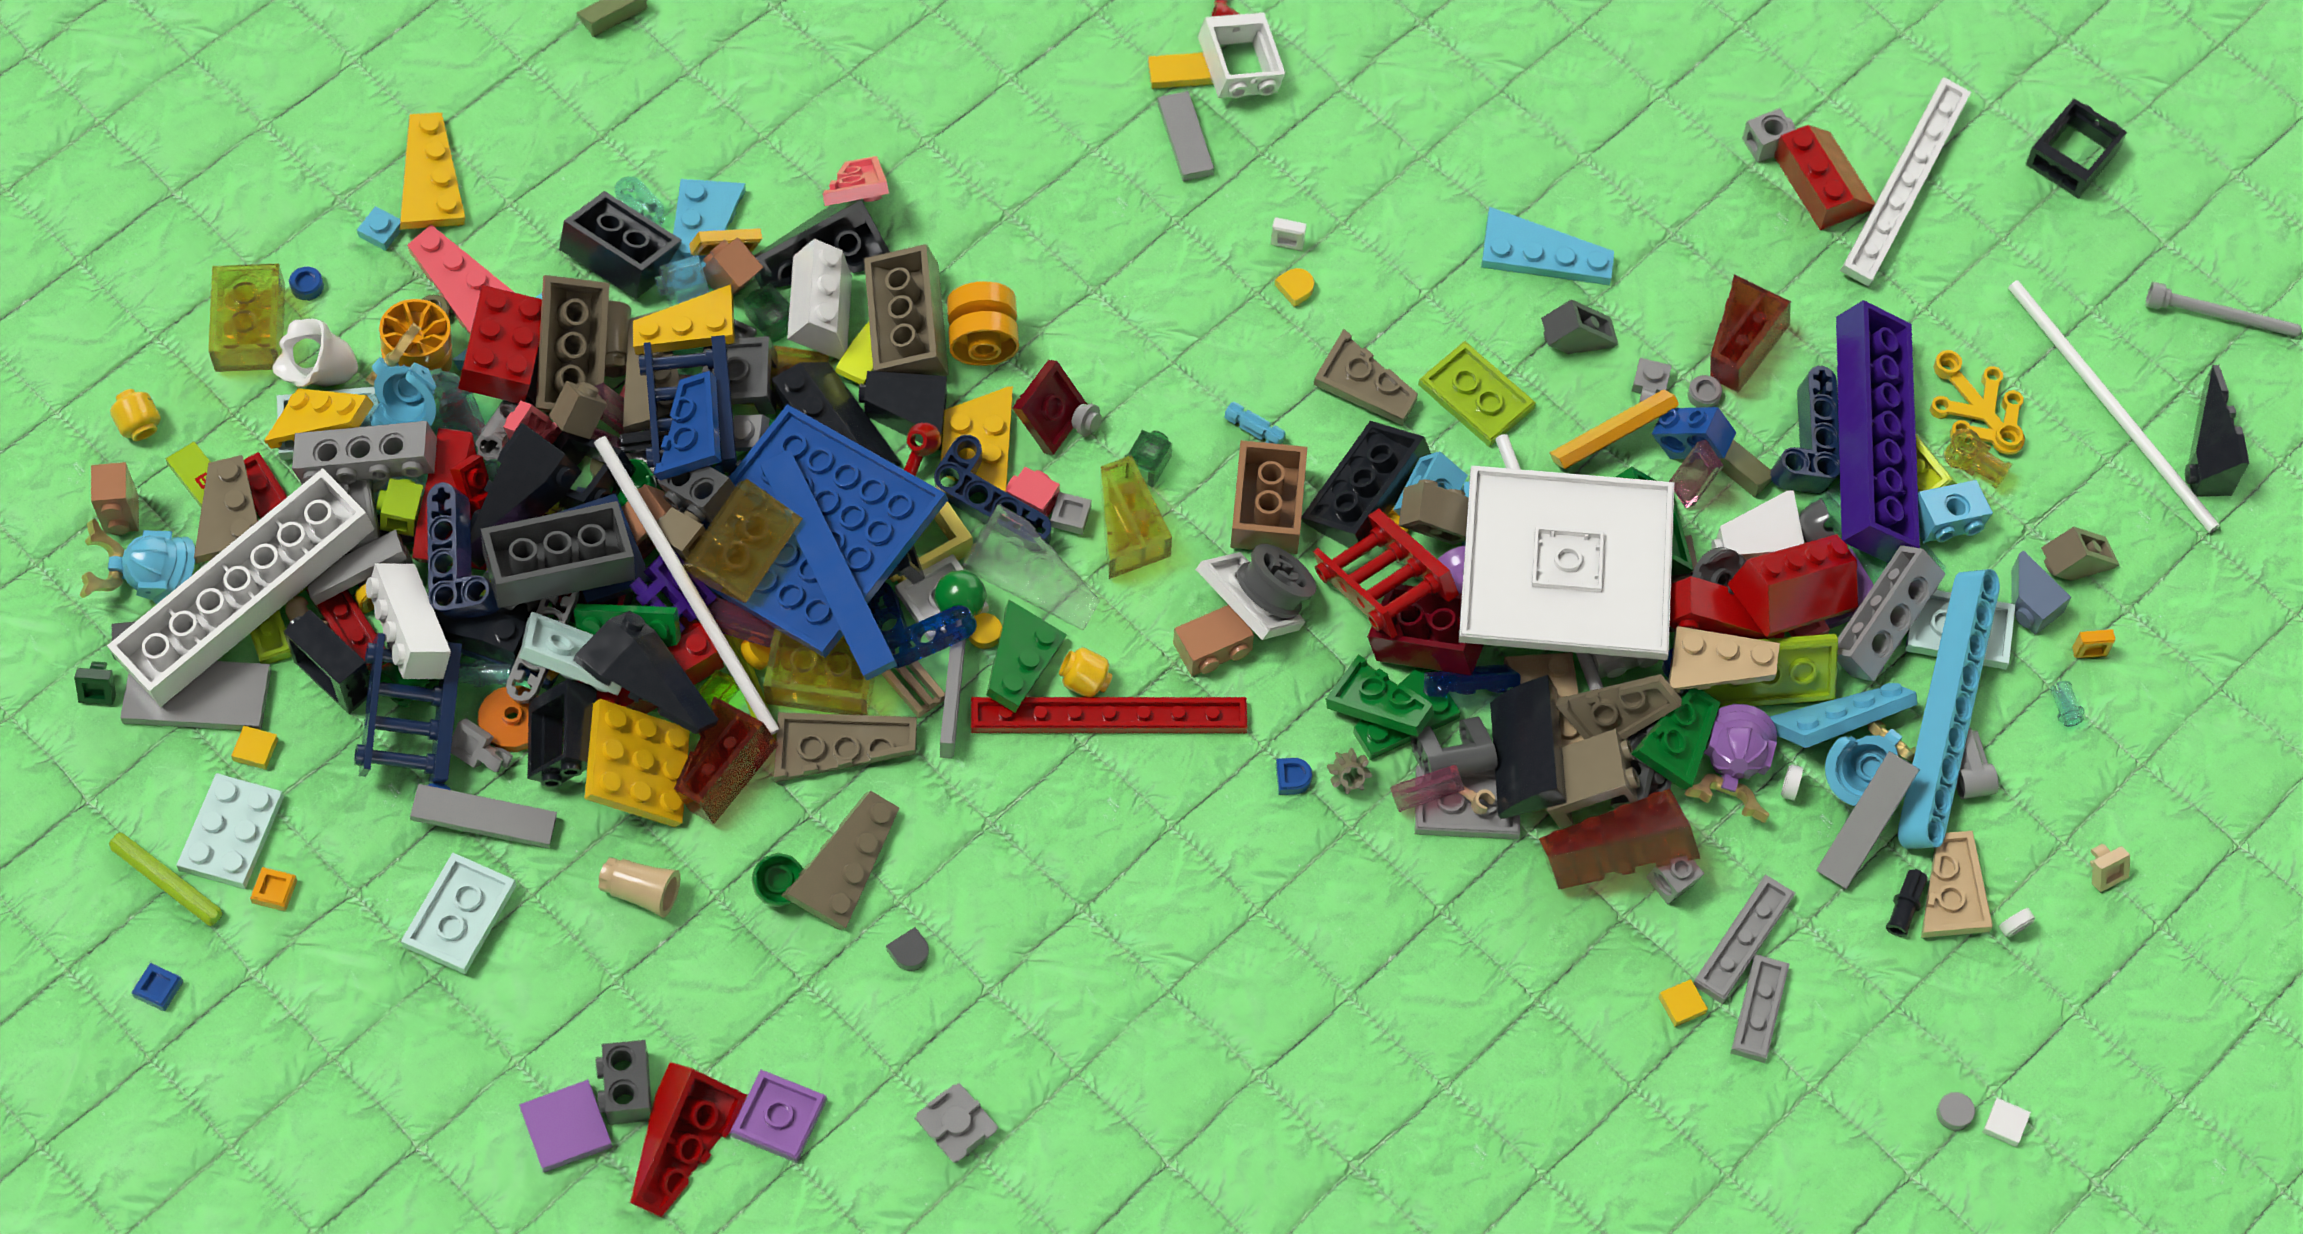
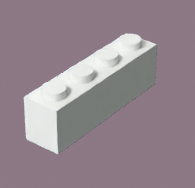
M375 563L372 576L368 577L366 581V594L368 598L372 599L375 617L377 620H380L383 627L385 642L389 643L392 650L393 663L398 665L403 679H443L451 651L434 609L429 602V597L415 564Z

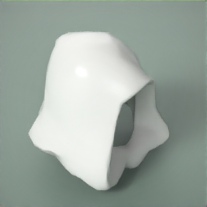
M317 319L293 320L289 324L287 334L279 341L282 353L273 364L272 370L283 381L292 383L297 387H304L310 384L327 387L344 384L357 373L359 367L355 354L349 344L334 335L326 323ZM305 338L313 339L321 345L314 367L302 368L294 361L293 347Z

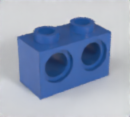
M1698 407L1669 410L1668 413L1659 417L1652 435L1670 459H1724L1737 432L1718 407Z

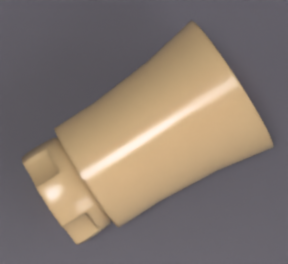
M609 857L600 871L598 888L601 891L610 893L613 897L629 901L664 918L671 911L680 887V872L678 870L643 865L626 859L619 860Z

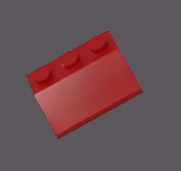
M1806 125L1780 135L1774 158L1819 230L1872 211L1876 203L1831 132Z

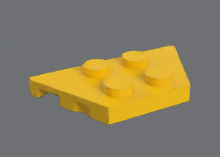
M1013 387L1002 388L945 409L941 461L957 437L962 435L975 436L982 446V463L975 475L1004 492L1007 487ZM965 448L958 455L962 459H971L976 453L972 449ZM946 476L947 478L953 481H958V479L953 476Z

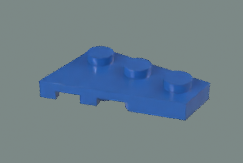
M706 371L679 380L670 417L673 419L668 436H664L661 448L664 450L661 463H656L654 475L659 481L721 462L716 376L711 371Z

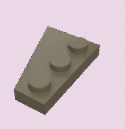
M1343 329L1314 379V385L1403 426L1417 401L1418 394L1393 371L1381 366L1373 359L1374 355L1365 347L1362 349L1352 340V335Z
M1659 674L1558 698L1556 707L1584 739L1616 729L1624 740L1680 707L1682 698L1666 679Z

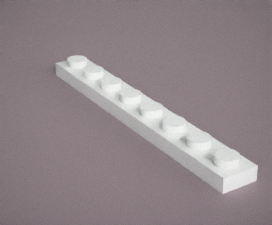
M1945 77L1942 78L1840 270L1842 273L1866 286H1869L1873 281L1971 91Z

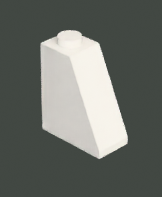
M1794 490L1786 491L1721 525L1717 538L1712 540V549L1725 547L1734 550L1747 561L1750 558L1803 544L1804 539Z

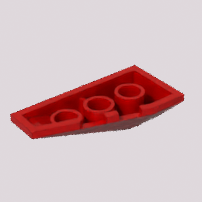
M438 428L435 472L428 474L412 554V558L419 562L428 563V493L435 484L441 482L448 483L456 488L450 469L471 455H477L472 432ZM453 530L447 534L446 539L451 536ZM471 562V569L486 571V563L479 568Z
M669 1062L655 1094L630 1204L662 1217L689 1184L688 1178L700 1163L705 1164L711 1157L710 1151L719 1139L728 1136L747 1095L693 1068Z

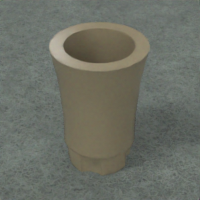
M618 301L608 302L604 376L611 378L621 377L626 373L629 320L631 319V307L626 303Z

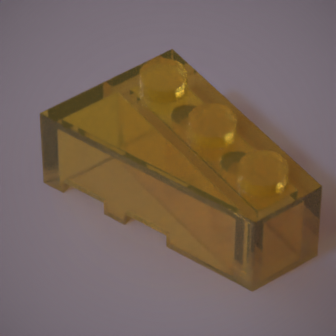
M1132 455L1101 466L1100 493L1109 579L1171 557L1172 536Z

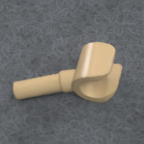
M1454 779L1448 785V787L1471 801L1472 810L1478 815L1485 814L1488 810L1486 806L1479 802V799L1485 800L1491 805L1495 802V795L1489 790H1480L1476 793Z

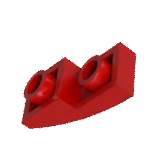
M471 455L450 469L456 488L469 499L471 517L476 510L482 508L488 492L484 491L489 477L483 456Z

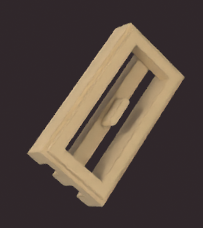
M905 645L899 649V653L896 655L892 654L898 665L895 667L896 670L925 704L921 706L891 670L882 673V676L918 718L945 700L944 691ZM904 660L905 663L910 667V669L921 680V682L927 687V689L934 696L933 699L919 684V682L914 678V676L908 671V669L903 665L901 661Z

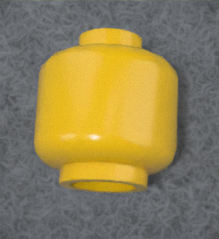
M128 389L115 397L117 401L111 406L110 415L123 437L132 438L133 441H140L157 432V425L160 423L161 416L148 393L135 392L134 389Z
M1084 647L1077 649L1075 652L1069 651L1059 670L1064 687L1084 697H1093L1099 691L1104 693L1113 676L1108 672V660Z

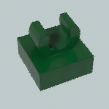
M93 661L90 669L77 668L74 679L78 702L113 705L116 691L112 670H106L107 662Z

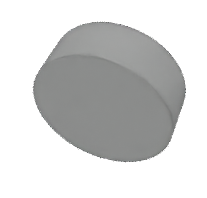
M1708 375L1694 378L1688 389V399L1697 408L1715 407L1719 403L1722 394V387L1719 381Z
M1958 1092L1945 1095L1937 1107L1938 1120L1944 1127L1950 1130L1966 1128L1975 1114V1107L1971 1099Z

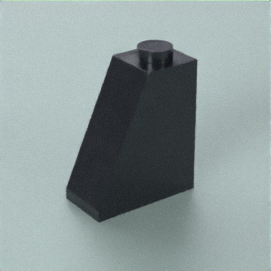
M867 371L866 383H860L859 403H864L866 415L870 419L907 436L908 431L914 425L930 423L940 432L941 444L938 450H942L944 412L947 401V376ZM917 434L915 440L923 444V437Z

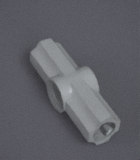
M503 400L482 429L475 444L478 448L477 454L483 456V459L486 461L490 459L497 460L501 450L509 441L503 426L508 415L515 410L518 403Z

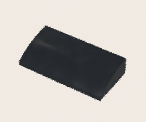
M1369 421L1301 516L1302 522L1321 534L1349 547L1370 535V530L1373 528L1368 515L1380 509L1388 516L1396 505L1419 458L1431 454L1425 437Z
M1548 675L1515 686L1490 702L1493 744L1497 754L1495 779L1498 816L1500 819L1567 803L1559 709L1556 707L1558 693Z

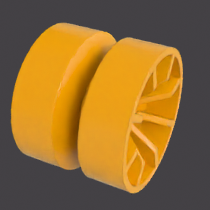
M980 281L959 286L949 294L947 298L948 322L950 325L949 348L951 355L956 360L969 365L987 366L1007 361L1018 352L1016 295L1012 289L1000 283Z
M408 299L394 304L383 314L379 325L382 358L384 359L389 352L394 350L399 339L415 323L421 329L400 357L398 364L399 366L404 364L407 367H411L414 362L429 369L435 384L439 383L447 376L452 366L451 326L447 314L435 303L423 299Z

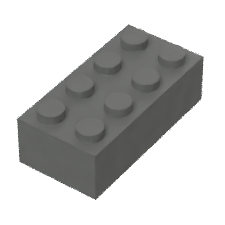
M618 501L481 529L483 555L498 608L635 580L634 554Z

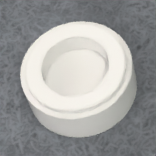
M1792 764L1788 767L1781 792L1782 798L1795 800L1803 767Z
M2025 908L2001 923L1999 928L2005 937L2009 938L2030 926L2035 921V917L2029 908Z

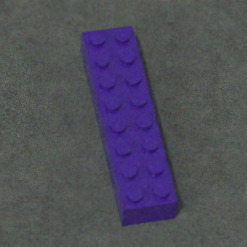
M1862 300L1836 316L1842 540L1847 545L1889 563L1900 546L1920 548L1912 324Z

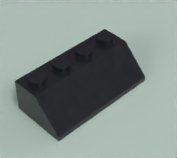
M800 362L772 378V391L775 395L776 403L781 410L788 404L896 466L901 465L898 457L829 362Z

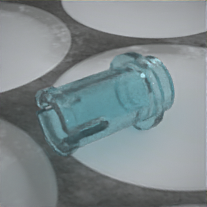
M2061 681L2056 683L2059 690H2057L2056 686H2051L2050 692L2059 711L2058 721L2062 722L2066 727L2080 724L2084 720L2085 710L2082 706L2078 705L2071 682Z

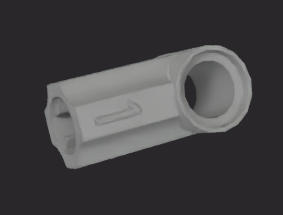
M1969 728L1956 784L1958 795L1961 799H1969L1997 794L1999 783L1995 767L1987 762L1978 731Z

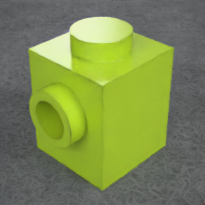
M389 479L387 490H380L376 510H381L380 530L392 532L396 529L399 534L414 537L423 499L424 485L416 484L409 479Z

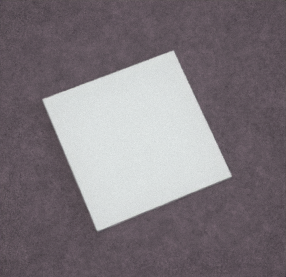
M1471 465L1459 642L1667 660L1669 652L1674 482Z

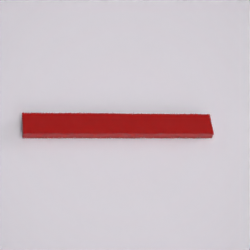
M257 452L244 459L256 514L261 519L286 499L287 495L260 453ZM345 590L315 605L323 619L328 622L329 628L365 661L368 642L373 643L377 634L349 591ZM366 663L367 668H368V671H369V670H370V664Z
M971 697V733H1247V697H1026L1016 713L990 697Z

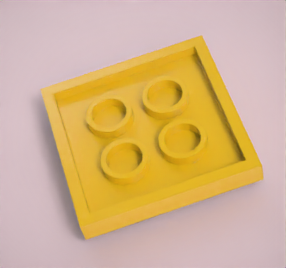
M599 699L593 703L584 799L672 827L682 824L690 731L678 724Z

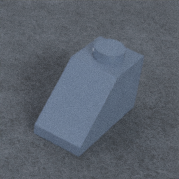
M2023 550L2018 555L2012 568V604H2015L2014 615L2017 621L2036 635L2064 613L2071 596Z

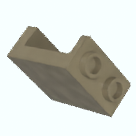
M1616 729L1562 747L1567 803L1547 808L1548 813L1560 829L1573 825L1571 814L1573 811L1620 795H1625L1630 803L1638 801L1636 788L1640 787V782L1635 769L1631 766V760L1635 759L1631 755L1633 748L1628 739L1623 740Z

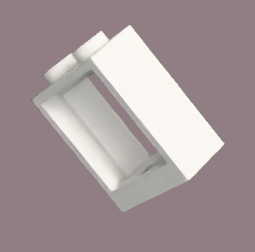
M1265 13L1205 17L1198 34V39L1218 98H1240L1259 94L1267 96L1277 93L1284 79L1285 71ZM1252 42L1262 72L1229 75L1220 45Z

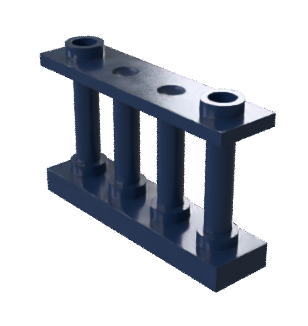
M725 335L711 336L712 349H706V353L654 358L651 342L644 343L645 355L639 356L640 375H646L652 440V447L646 448L648 468H654L655 470L656 463H661L664 450H661L660 432H669L673 420L672 418L658 419L657 402L674 400L678 387L656 388L655 371L708 366V369H714V375L716 376L720 451L724 473L733 472L737 468Z
M378 633L373 643L368 642L366 647L365 662L370 664L362 745H356L354 765H359V776L362 777L367 776L371 770V764L424 770V774H429V784H445L449 775L462 644L447 643L451 653L444 678L439 679V686L434 685L432 689L380 682L382 662L393 663L392 650L384 648L385 634ZM385 696L431 702V706L436 707L435 719H430V722L376 716L378 697ZM375 730L428 736V740H433L432 753L420 756L373 750Z

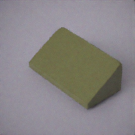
M600 0L576 14L594 37L646 10L647 2L646 0Z
M1734 439L1724 459H1708L1753 497H1756L1772 482L1770 476L1771 469Z

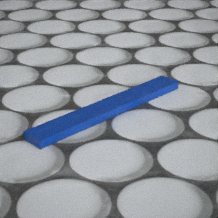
M788 449L760 463L865 680L867 681L898 666L791 450Z

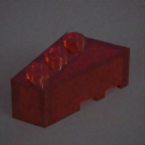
M1734 274L1722 322L1719 325L1710 356V376L1717 379L1721 385L1739 393L1790 326L1791 301Z
M714 696L711 707L719 721L716 726L699 733L701 737L694 752L689 753L674 787V790L689 811L712 824L716 823L778 746L763 722Z

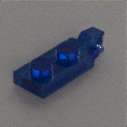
M1506 664L1475 666L1472 676L1445 671L1424 673L1423 692L1428 696L1443 698L1449 691L1471 695L1475 694L1476 690L1487 689L1491 692L1501 693L1508 691L1510 687L1520 685L1521 675Z

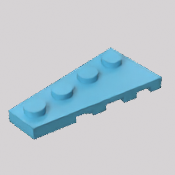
M680 180L673 235L682 241L669 263L666 282L667 296L698 297L701 295L706 281L699 274V271L706 265L703 259L707 255H691L689 244L699 231L727 230L735 217L737 205L745 194V183Z
M1489 207L1482 268L1610 285L1614 251Z
M1888 683L1880 688L1769 717L1775 724L1777 736L1808 748L1918 704L1915 691L1902 687L1899 683Z

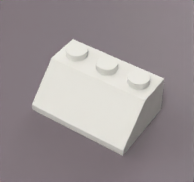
M813 239L793 256L787 337L788 340L841 360L848 348L852 274L841 249Z

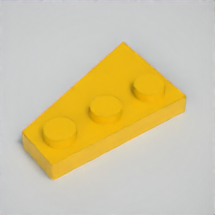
M731 284L634 320L633 347L635 354H645L644 343L651 342L653 353L712 346L711 336L725 335L726 344L735 343Z
M298 388L289 398L288 404L264 439V442L271 449L281 447L283 441H294L295 433L360 427L374 403L367 395Z

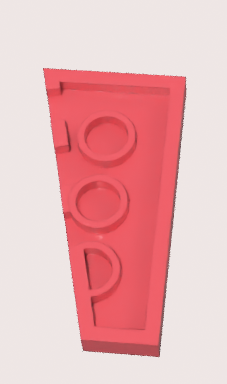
M432 225L428 226L408 244V250L430 282H433L438 289L439 295L447 300L457 320L463 328L465 327L469 334L471 333L482 285L514 292Z

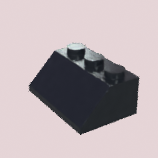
M603 191L564 220L559 250L637 299L658 282L680 247L682 240L606 191Z

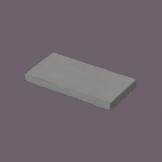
M216 661L162 707L128 673L120 719L124 724L242 730L243 726L262 730L271 676L270 664Z

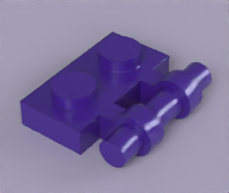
M675 552L708 607L716 599V596ZM661 555L643 571L652 581L649 586L640 577H637L629 585L638 595L636 599L642 606L646 604L647 606L666 607L656 596L661 590L673 603L672 607L678 608V616L682 613L689 622L697 618ZM679 621L680 632H682L686 627Z

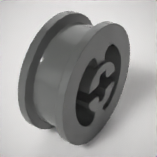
M1270 544L1257 545L1251 553V562L1242 564L1237 571L1238 582L1246 595L1265 611L1281 618L1290 619L1296 617L1302 609V601L1309 600L1316 592L1315 581L1308 569L1287 551Z

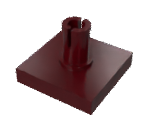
M1048 360L1024 393L1017 399L1012 409L1044 454L1054 455L1073 429L1072 418L1075 410L1081 404H1088L1059 362Z

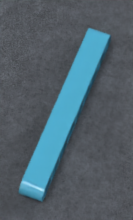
M1992 569L1959 572L1954 579L1912 764L1919 768L1920 771L1906 792L1898 826V839L1900 844L1906 849L1940 847L1945 838L1999 595V578Z

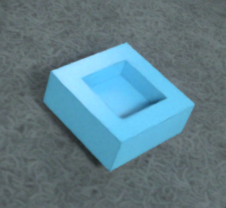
M375 206L357 229L358 237L386 251L402 231L399 230L400 219Z

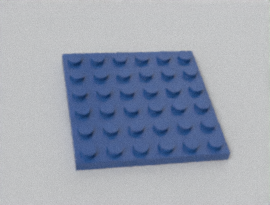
M787 404L729 476L743 497L717 527L705 520L702 522L712 542L690 568L711 591L826 658L841 639L843 633L769 485L760 463L788 449L791 450L867 604L946 504L948 498L946 493Z

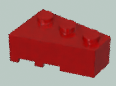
M1692 576L1671 584L1669 626L1674 629L1679 626L1752 639L1784 638V632L1766 637L1738 598L1728 593V587Z

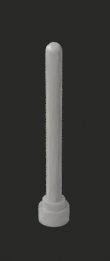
M2158 282L2151 283L2146 297V307L2158 310L2161 307L2167 308L2169 305L2293 337H2298L2302 333V327L2299 324L2172 293L2171 289L2166 288V284Z

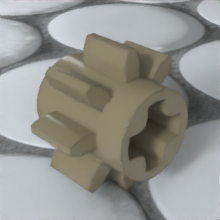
M1350 748L1348 753L1340 754L1336 752L1334 764L1327 765L1329 772L1334 775L1330 779L1334 788L1342 784L1346 794H1349L1351 789L1359 788L1363 790L1365 779L1372 777L1370 770L1365 767L1369 763L1367 757L1361 755L1357 758L1353 748Z

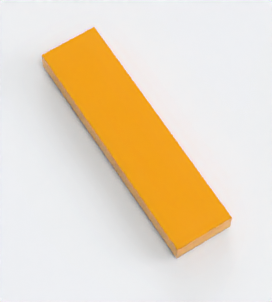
M1663 389L1549 453L1554 463L1567 469L1668 413L1669 410L1677 408L1679 403L1674 394Z

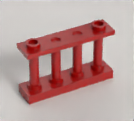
M1377 509L1368 515L1373 528L1370 530V535L1332 560L1319 548L1315 549L1313 554L1318 564L1315 566V571L1324 583L1330 582L1359 608L1377 631L1382 629L1389 637L1394 638L1397 636V632L1391 618L1429 593H1438L1447 602L1458 596L1459 593L1451 571L1384 512ZM1376 546H1385L1388 549L1350 575L1342 570V568ZM1394 561L1397 563L1402 561L1405 566L1367 591L1359 585ZM1412 577H1420L1423 580L1386 606H1382L1377 601Z

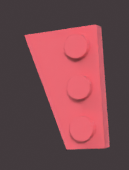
M872 156L845 162L837 173L838 180L831 181L829 184L830 190H825L822 195L824 206L860 199H863L864 202H872L881 199L882 195L889 194L887 180L878 157Z

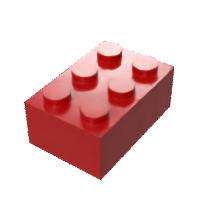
M482 285L458 389L518 404L520 401L525 402L540 341L542 299Z

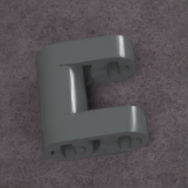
M1480 717L1460 720L1459 733L1461 745L1441 748L1430 726H1425L1418 737L1410 735L1412 751L1428 782L1495 770L1497 768L1496 750Z

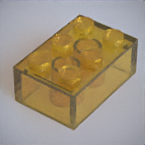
M280 264L212 266L208 352L215 372L272 370L273 364L282 353L279 341L284 335L285 282Z
M774 630L763 685L767 704L843 715H868L875 677L867 681L865 680L844 635L827 657L824 658L781 631Z

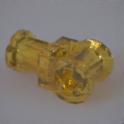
M1962 428L1957 430L1944 452V458L1951 467L1962 469L1971 476L1977 472L1991 481L1994 488L2001 484L2013 466L2011 462L2005 463L1989 453L1991 446L1983 442L1979 435L1971 429Z

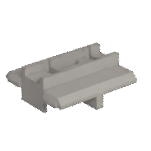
M960 1083L954 1084L948 1090L938 1095L927 1104V1107L919 1111L914 1118L953 1163L960 1161L965 1156L968 1157L971 1151L980 1144L983 1145L985 1139H988L998 1129L994 1121L981 1108L980 1102L978 1100L975 1101Z

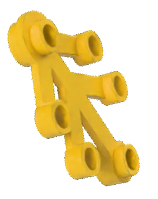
M1952 350L1940 352L1934 363L1935 373L1939 378L1949 380L1969 404L1950 401L1947 397L1937 396L1932 401L1930 413L1938 419L1946 418L1950 414L1984 421L1990 428L1971 426L1964 420H1958L1953 424L1950 431V437L1957 443H1964L1968 439L1992 443L1994 448L2002 454L2012 455L2018 453L2025 442L2023 431L2017 425L2018 413L2024 401L2022 394L2015 390L2005 393L2002 407L2006 412L2004 422H2002L1995 413L1998 387L2003 379L2001 369L1990 366L1984 370L1981 378L1982 384L1985 386L1982 398L1960 372L1962 366L1960 355ZM1942 366H1948L1951 370L1945 369ZM1987 375H1993L1997 380H1991ZM2008 399H2014L2018 404H2011ZM1936 405H1943L1946 409L1940 410ZM1956 429H1962L1966 434H1959ZM2003 438H2008L2012 442H2007L2003 440Z

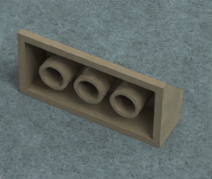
M927 244L864 258L873 371L937 376L949 375L939 265Z
M550 275L543 276L536 395L537 409L550 414L566 381L578 385L580 382L589 383L599 390L598 394L603 399L610 283Z

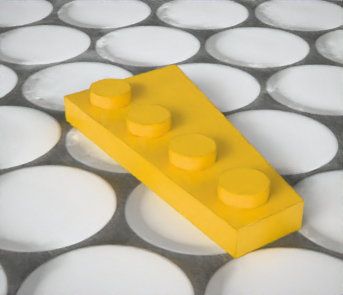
M442 112L410 114L399 230L427 228L430 225L434 227L464 225L465 214Z

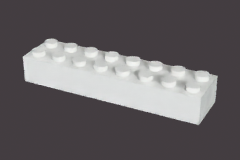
M322 468L110 642L107 647L122 667L162 707L374 530V527L367 513Z

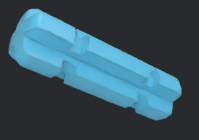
M1232 402L1227 407L1224 416L1226 420L1233 424L1238 422L1240 428L1260 440L1267 439L1265 443H1283L1286 432L1276 425L1271 427L1269 421L1250 410L1245 412V407L1236 402Z

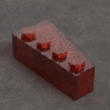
M1670 788L1652 793L1648 797L1633 803L1618 806L1616 809L1599 816L1589 817L1578 824L1565 829L1555 830L1549 835L1539 838L1549 871L1558 889L1603 880L1605 873L1615 872L1622 874V876L1636 873L1635 868L1637 866L1655 863L1657 868L1671 865L1670 859L1687 856L1688 861L1700 859L1691 825Z

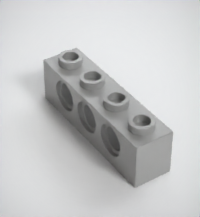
M427 421L295 433L292 470L302 485L322 468L336 482L353 483L356 480L366 479L386 480L389 477L398 476L419 477L422 474L435 472L437 437Z
M1900 546L1838 637L1837 662L1851 677L1870 681L1876 679L1946 575L1924 549Z

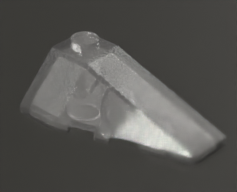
M997 504L963 560L962 568L1055 617L1084 630L1100 600L1079 576L1062 561L1057 552L1043 540L1028 520Z

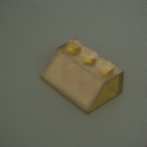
M745 479L736 485L684 562L683 567L707 586L746 603L803 518L757 485Z

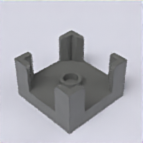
M769 336L735 339V343L726 344L732 405L754 403L759 414H776V398L770 384L771 366L777 368L778 354ZM712 346L703 347V353H706V349H712ZM703 366L702 373L711 371L714 374V369H708V366Z

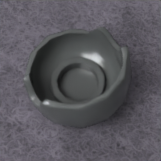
M1821 498L1807 506L1800 513L1799 522L1805 543L1835 535L1833 527L1824 526V523L1829 518V513Z

